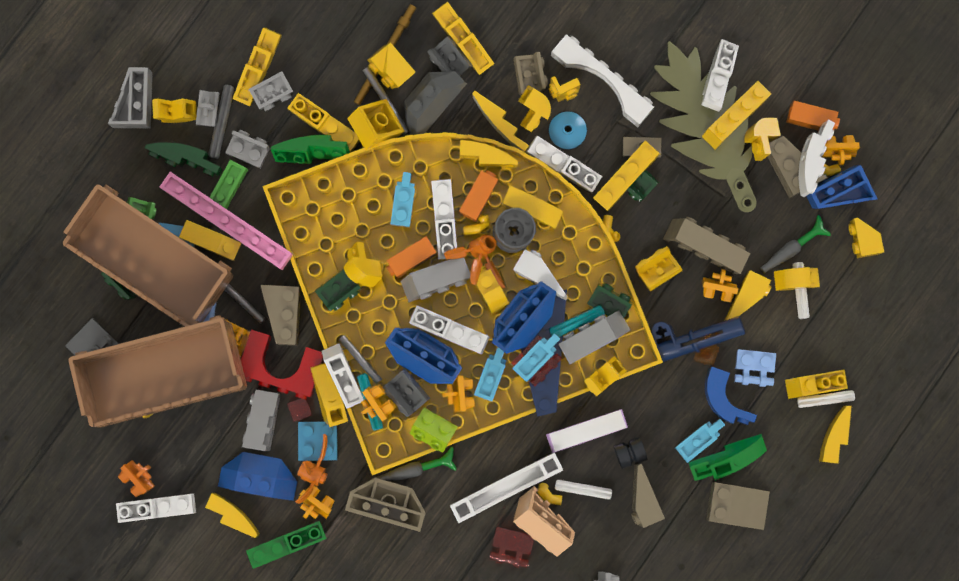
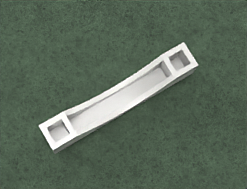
M566 34L552 50L551 56L565 68L586 70L603 79L617 95L622 107L623 116L638 128L654 108L652 101L646 96H640L637 93L638 90L633 85H627L623 82L624 79L620 74L611 72L608 69L609 66L604 61H598L594 58L592 51L588 48L583 49L575 37H569Z
M552 453L451 504L450 507L458 523L506 498L563 471V468L556 454Z

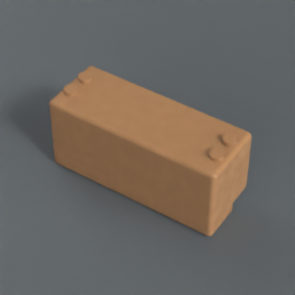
M96 185L64 230L67 236L63 241V245L186 327L203 322L232 280L233 274L230 272L232 268L222 261L216 263L117 197L119 193L108 185L104 187Z
M221 316L211 317L209 321L95 351H81L69 358L81 416H87L91 427L101 428L242 391L247 388L232 324Z

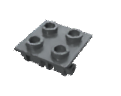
M92 318L65 346L75 355V353L81 351L91 352L119 343Z

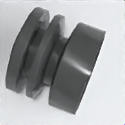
M510 208L503 211L498 216L493 227V237L496 240L497 246L508 253H517L524 250L531 243L536 233V224L533 217L521 208ZM513 228H515V229H516V234H514L513 236H511V235H510V230H512Z

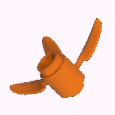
M482 235L470 242L469 249L458 247L444 253L446 259L463 258L467 256L468 252L475 258H478L473 260L470 272V281L474 286L477 285L482 268L481 259L484 256L487 262L485 264L486 270L490 269L502 289L505 288V284L494 263L488 257V254L492 253L497 245L493 236Z
M323 434L322 450L317 464L303 461L297 475L302 480L311 483L309 489L295 501L298 504L310 496L314 485L324 484L327 478L326 469L320 466L327 450L328 440L326 434Z

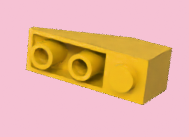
M323 363L310 367L325 423L332 427L348 422L343 400L326 364Z
M845 370L785 380L788 399L848 389Z

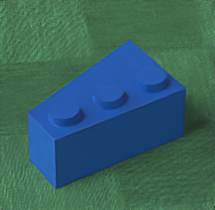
M854 165L819 183L814 193L806 196L811 207L814 209L877 200L861 165Z

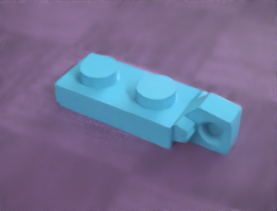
M403 172L402 182L397 181L391 225L410 227L415 195V184L410 183L411 173Z
M554 333L548 341L545 338L539 340L512 369L527 382L554 355L557 349L553 346L560 338Z
M497 348L495 356L490 354L489 358H487L474 393L475 396L491 402L494 399L506 366V360L502 359L504 352L500 348Z
M718 419L713 424L708 421L678 444L675 449L688 463L718 439L717 437L720 436L718 430L725 426L721 419Z

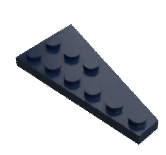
M558 296L555 297L552 317L527 347L521 348L523 357L539 340L545 338L548 341L552 337L549 331L551 327L564 322L566 307L564 299ZM563 335L559 337L560 340L553 346L557 349L554 355L528 380L537 417L557 411L562 353L559 343L563 342Z

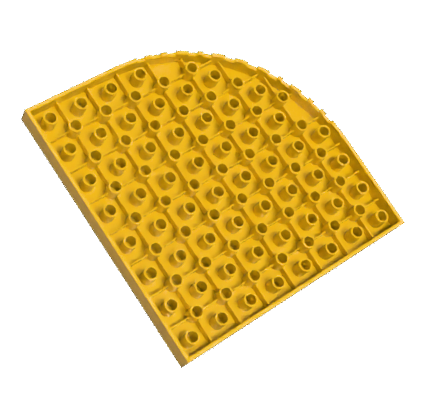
M442 132L407 135L382 141L367 150L364 147L263 186L286 250L293 254L290 260L324 350L340 344L359 389L357 376L367 374V372L339 339L345 335L382 378L376 384L368 375L371 387L381 384L383 387L403 369H406L397 364L385 342L394 328L420 329L409 324L416 306L444 316L490 337L481 355L422 330L452 348L462 367L458 376L473 380V388L464 391L465 397L474 398L475 406L466 409V411L454 412V404H448V397H442V393H447V385L452 384H430L409 370L407 371L430 397L426 403L409 417L401 413L398 406L394 403L396 408L382 422L383 428L373 431L368 413L364 415L361 413L365 409L362 403L347 408L372 475L437 451L425 442L415 439L410 434L413 424L424 407L458 426L447 446L536 412L529 381L526 382L512 369L523 358L521 349L507 354L504 352L502 359L506 360V366L492 402L474 395L487 358H489L490 354L495 356L498 348L492 343L496 319L506 307L492 314L477 285H472L470 278L466 280L467 284L456 288L454 285L443 293L435 292L426 299L408 302L401 280L412 272L450 260L438 259L431 181L451 179L457 248L464 247L469 249V244L472 240L485 234L493 236V227L498 216L503 211L510 209L502 205L510 186L531 194L563 211L556 229L535 221L536 233L531 243L524 250L530 252L532 249L540 253V258H542L563 290L567 289L568 298L566 300L564 321L593 309L587 303L599 283L602 285L607 283L614 288L613 291L620 295L622 292L631 297L630 301L633 304L624 317L631 331L572 364H569L564 353H561L557 403L590 391L584 381L614 356L627 370L617 380L663 363L621 255L600 216L581 195L580 191L564 179L561 174L548 167L541 160L524 153V151L499 143L496 140L475 137L469 134L461 135ZM460 140L479 142L498 148L518 160V168L479 167V159H460ZM481 170L483 172L488 170L496 174L498 184L481 215L489 216L490 226L479 234L465 235L463 227L465 225L477 224L479 219L477 222H474L459 214V210ZM403 172L411 173L410 183L415 184L410 227L390 224L395 187L397 186V181L402 182ZM513 228L512 230H510V235H511V236H513L514 234H516V229H515V228ZM427 236L437 255L398 279L396 275L391 276L386 268L389 265L386 260ZM356 241L364 242L366 259L380 261L382 279L374 287L360 285L359 293L354 298L350 299L348 297L343 301L344 305L336 311L334 309L329 311L315 293V290L344 268L343 266L349 260L347 257L348 250ZM496 245L495 250L488 254V257L494 263L505 284V288L502 290L510 303L520 290L537 284L518 275L513 270L524 250L517 253H508ZM468 252L464 259L469 272H471L472 262L478 258H475ZM484 256L481 259L482 268L480 274L487 271L485 268L487 262ZM595 321L590 322L589 325L595 324ZM578 328L573 330L574 334L580 332ZM385 393L378 399L383 404L390 398Z

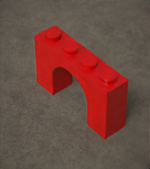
M251 330L241 358L246 381L252 382V379L259 381L258 385L270 388V385L278 387L277 391L286 394L292 391L296 393L295 397L305 400L307 396L312 398L315 384L310 367L323 364L322 352L306 347L297 372L289 378L278 379L273 377L265 366V356L272 336Z

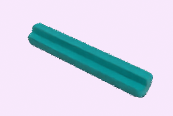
M597 306L549 329L550 334L553 336L555 333L560 337L594 321V319L605 314L601 306Z
M367 374L357 376L361 393L369 386L371 387ZM368 414L373 431L382 429L383 424L378 415L376 414L375 417L371 418Z

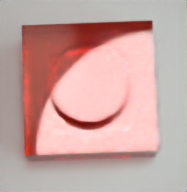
M299 399L287 403L293 422L312 416L307 399Z

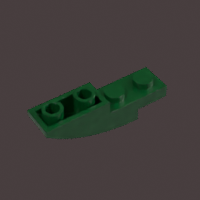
M168 142L146 144L145 149L149 151L148 155L158 160L162 157L166 159L165 163L175 168L177 165L183 167L185 161H187L186 164L195 169L197 166L204 169L203 172L212 177L214 174L220 176L223 170L220 166L207 161L208 153L196 147Z

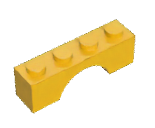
M757 81L706 130L702 138L716 150L769 98L771 93Z
M645 140L593 198L609 211L661 153Z

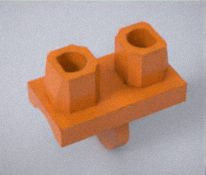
M132 460L120 468L122 471L118 478L123 483L132 481L134 486L130 490L135 497L145 494L155 487L150 480L152 477L148 473L151 469L149 465L143 467L140 463L136 464Z

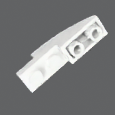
M721 39L703 90L702 106L718 112L721 110L728 81L733 72L739 48L738 45Z
M829 119L821 125L817 134L812 133L807 137L803 146L798 175L800 194L803 197L814 193L818 185L816 181L825 171L826 167H824L826 159L822 158L827 148L825 146L826 141H829L834 134L833 127L835 125Z
M539 136L534 138L526 151L529 155L541 160L548 167L561 174L565 179L591 193L602 178L601 175L572 156L566 155Z
M451 179L431 181L438 259H446L444 253L457 248Z
M416 306L409 322L411 325L481 355L490 338L488 335L420 306Z
M194 494L116 503L118 523L196 513Z

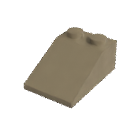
M638 463L634 465L632 500L634 513H631L635 524L645 528L665 519L643 466Z
M712 482L706 520L764 530L770 492Z

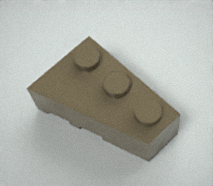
M782 136L769 143L771 154L767 157L788 197L791 198L800 193L798 175L801 152ZM822 174L821 177H818L816 183L823 182L827 177Z
M261 285L276 344L298 346L301 288Z

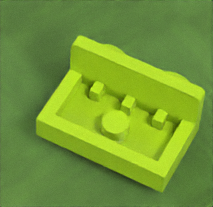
M424 407L413 424L410 434L415 439L430 445L432 449L444 452L458 426Z

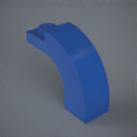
M709 367L705 379V395L713 412L730 424L734 423L735 418H738L737 422L746 425L749 422L754 423L757 415L734 407L726 397L725 387L730 373Z

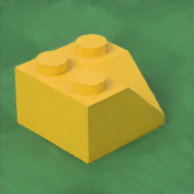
M391 43L382 46L367 60L370 63L368 65L375 74L379 73L382 77L381 82L387 88L394 89L400 87L415 73L413 68Z
M387 99L360 106L347 118L366 150L382 141L398 138L404 132Z

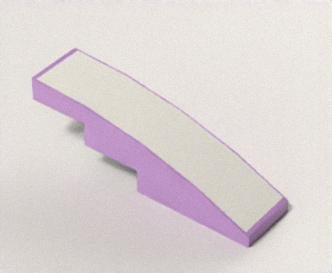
M621 409L546 434L551 451L554 453L628 428Z

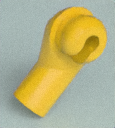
M824 164L826 168L823 174L826 177L841 172L838 164L832 166Z
M481 215L478 218L479 223L465 225L463 227L464 234H479L490 226L489 216Z
M604 215L603 224L610 232L613 241L618 242L620 234L617 231L614 232L611 228L613 216Z
M546 483L538 485L537 494L543 501L547 500L550 504L561 505L562 496L551 494Z

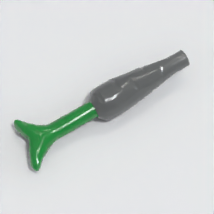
M817 215L816 223L812 230L798 240H791L786 243L767 263L760 267L761 271L765 274L770 269L794 257L801 251V246L816 235L831 236L830 232L824 229L821 216Z
M451 446L448 452L441 458L424 463L418 461L411 462L383 475L376 476V478L386 481L408 479L421 475L424 470L441 465L448 466L456 471V465L452 462L454 449Z

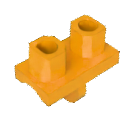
M846 135L843 137L842 143H836V137L832 136L829 141H826L825 146L827 148L822 157H831V160H838V165L843 166L845 160H851V157H856L857 150L860 148L859 142H855L853 135Z
M721 269L720 274L713 273V279L703 277V296L714 298L715 290L722 291L721 300L731 302L734 294L738 292L737 284L729 283L732 280V276L725 275L726 270Z
M457 376L452 385H447V393H442V397H448V404H454V412L466 411V409L475 406L474 398L465 397L464 391L473 388V380Z
M381 384L372 388L369 386L362 392L366 397L361 402L365 408L361 411L362 415L368 412L370 417L373 418L377 414L383 422L396 408L390 399L383 404L378 399L385 394Z
M314 486L312 493L303 501L300 507L306 512L303 517L307 519L311 515L316 519L320 514L327 519L334 500L327 495L322 502L317 500L315 497L320 490ZM304 489L300 493L299 498L306 492Z

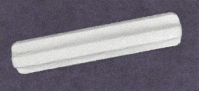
M803 262L793 264V268L804 267ZM795 289L799 319L809 318L807 289Z
M851 390L797 398L799 408L854 401L855 393Z
M556 480L555 489L559 491L604 499H611L612 490L608 488L563 480Z

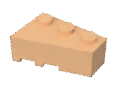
M533 486L519 498L513 522L534 540L542 544L549 552L559 556L573 544L575 532L560 514L555 515L548 507L550 503L547 500L543 501L536 493L538 489Z

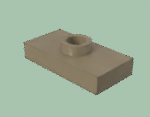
M623 137V157H631L645 140L661 153V138Z

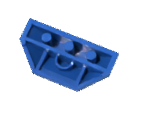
M542 281L537 283V285L520 290L496 319L492 343L506 354L527 347L552 317L556 291Z
M394 328L385 342L397 364L430 384H453L462 370L452 348L420 329Z
M242 452L221 468L218 487L294 501L298 481L282 459Z

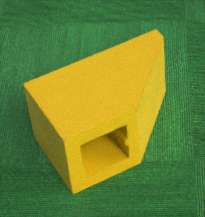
M859 218L852 219L848 228L850 235H853L854 243H852L853 253L857 254V258L884 253L881 233Z

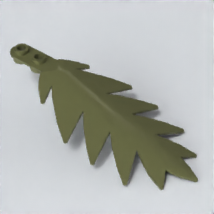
M669 41L667 44L670 66L655 65L654 68L664 80L679 91L651 92L650 95L676 110L687 113V115L660 119L659 123L686 135L701 138L671 144V147L689 158L714 167L711 169H700L699 173L714 179H726L738 208L743 212H751L756 207V198L744 170H746L752 158V147H749L742 155L745 145V133L748 130V118L716 150L702 138L706 130L734 104L737 87L733 86L725 93L723 105L719 112L702 106L704 96L702 94L708 74L701 80V62L698 49L695 47L687 58L680 49ZM738 182H742L743 187L741 189L737 188ZM746 199L750 200L749 206L744 205Z

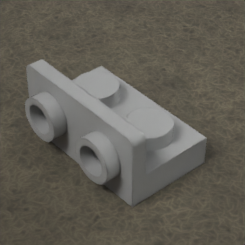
M282 71L249 89L258 108L265 111L275 107L274 103L279 100L284 102L292 98L291 94L294 93Z
M233 130V137L225 153L261 169L270 150V147L266 144L267 141L256 137V139L250 138V134L242 130L238 132Z

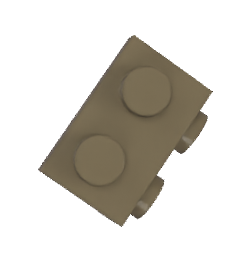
M535 52L533 55L515 56L513 59L519 95L523 94L528 85L539 92H543L547 87V77L543 73L544 59L541 57L540 52Z

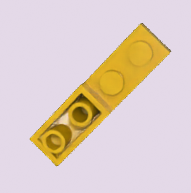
M299 93L287 108L322 135H331L333 141L347 142L350 153L360 142L354 131Z

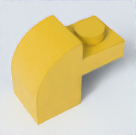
M528 85L518 102L530 109L520 125L532 132L533 129L538 127L541 116L548 120L551 106L544 94Z
M183 98L174 101L152 100L153 119L161 120L164 123H180L193 121L197 118L196 101Z
M763 118L746 131L744 141L745 143H752L755 161H762L771 154L769 143L781 136L777 118Z
M356 241L348 250L347 257L349 260L343 266L344 271L356 284L374 287L382 279L380 261L366 259L364 242Z
M803 267L774 271L776 291L820 287L818 268Z
M489 269L480 274L477 287L490 312L494 314L508 306L509 302L492 271Z
M614 356L584 382L587 388L598 396L627 370Z

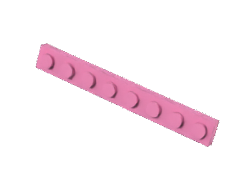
M169 172L160 185L162 190L279 269L283 270L293 256L291 252L172 172Z

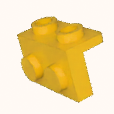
M554 76L549 84V92L552 98H556L558 102L564 99L569 101L577 96L576 93L579 92L581 84L578 78L560 86Z
M667 246L663 249H658L652 256L641 260L635 266L638 276L650 291L682 271L681 266L671 255L670 249Z

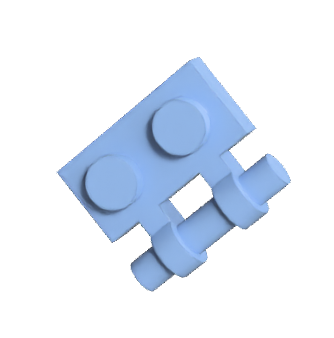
M737 349L735 369H742L743 371L742 375L735 374L734 382H740L742 385H748L749 383L759 384L760 387H766V385L773 386L774 378H767V372H775L776 353ZM749 371H760L759 377L749 376Z

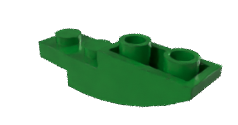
M331 135L298 137L271 147L275 162L311 164L313 158L336 159L350 153L347 142L333 141Z
M762 434L725 445V451L688 462L694 480L697 481L710 476H714V479L717 480L754 462L767 451Z
M317 521L246 550V554L252 569L323 541L326 539L320 521Z

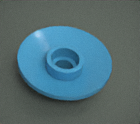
M574 112L559 113L552 119L549 126V135L552 142L562 149L578 147L584 141L587 133L584 120ZM570 126L572 131L566 132L564 128Z

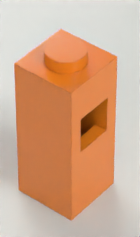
M793 101L790 105L786 122L819 131L821 125L829 119L835 123L834 130L838 128L840 118H837L839 113L837 111Z
M481 170L461 206L459 214L477 222L498 184L496 174L488 170L486 172Z
M427 236L386 260L389 264L386 268L391 276L396 275L398 279L436 256L437 252Z

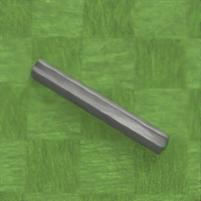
M224 85L216 127H214L208 154L210 158L218 159L220 156L234 93V87L231 85Z

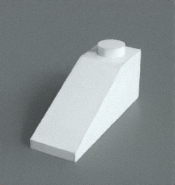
M532 249L530 252L524 250L513 269L515 273L535 284L542 281L556 291V296L566 301L567 295L542 258H540L541 254Z
M340 344L321 351L324 362L346 409L363 401L362 393Z

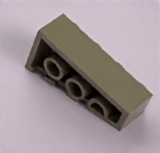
M690 217L672 219L663 240L667 242L676 241L679 243L677 247L688 251L694 250L696 256L705 260L710 258L712 259V264L733 274H741L750 255L749 252L745 251L746 248L738 243H735V245L730 243V239L721 234L719 236L715 235L711 228L697 225V221Z

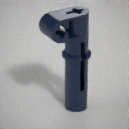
M740 316L696 331L691 329L689 333L679 337H675L673 328L668 323L659 322L652 328V336L663 362L694 351L699 353L700 349L746 334ZM660 327L667 329L664 335L665 337L671 336V340L659 343V339L664 338L663 335L658 334L661 331ZM723 330L722 334L684 347L682 345L683 343Z

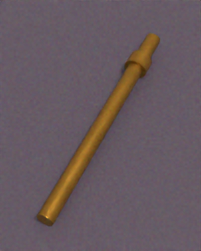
M410 4L403 17H400L397 22L398 26L388 43L395 46L404 29H407L409 26V20L416 10L415 6ZM366 79L354 100V103L357 105H361L372 86L368 79Z

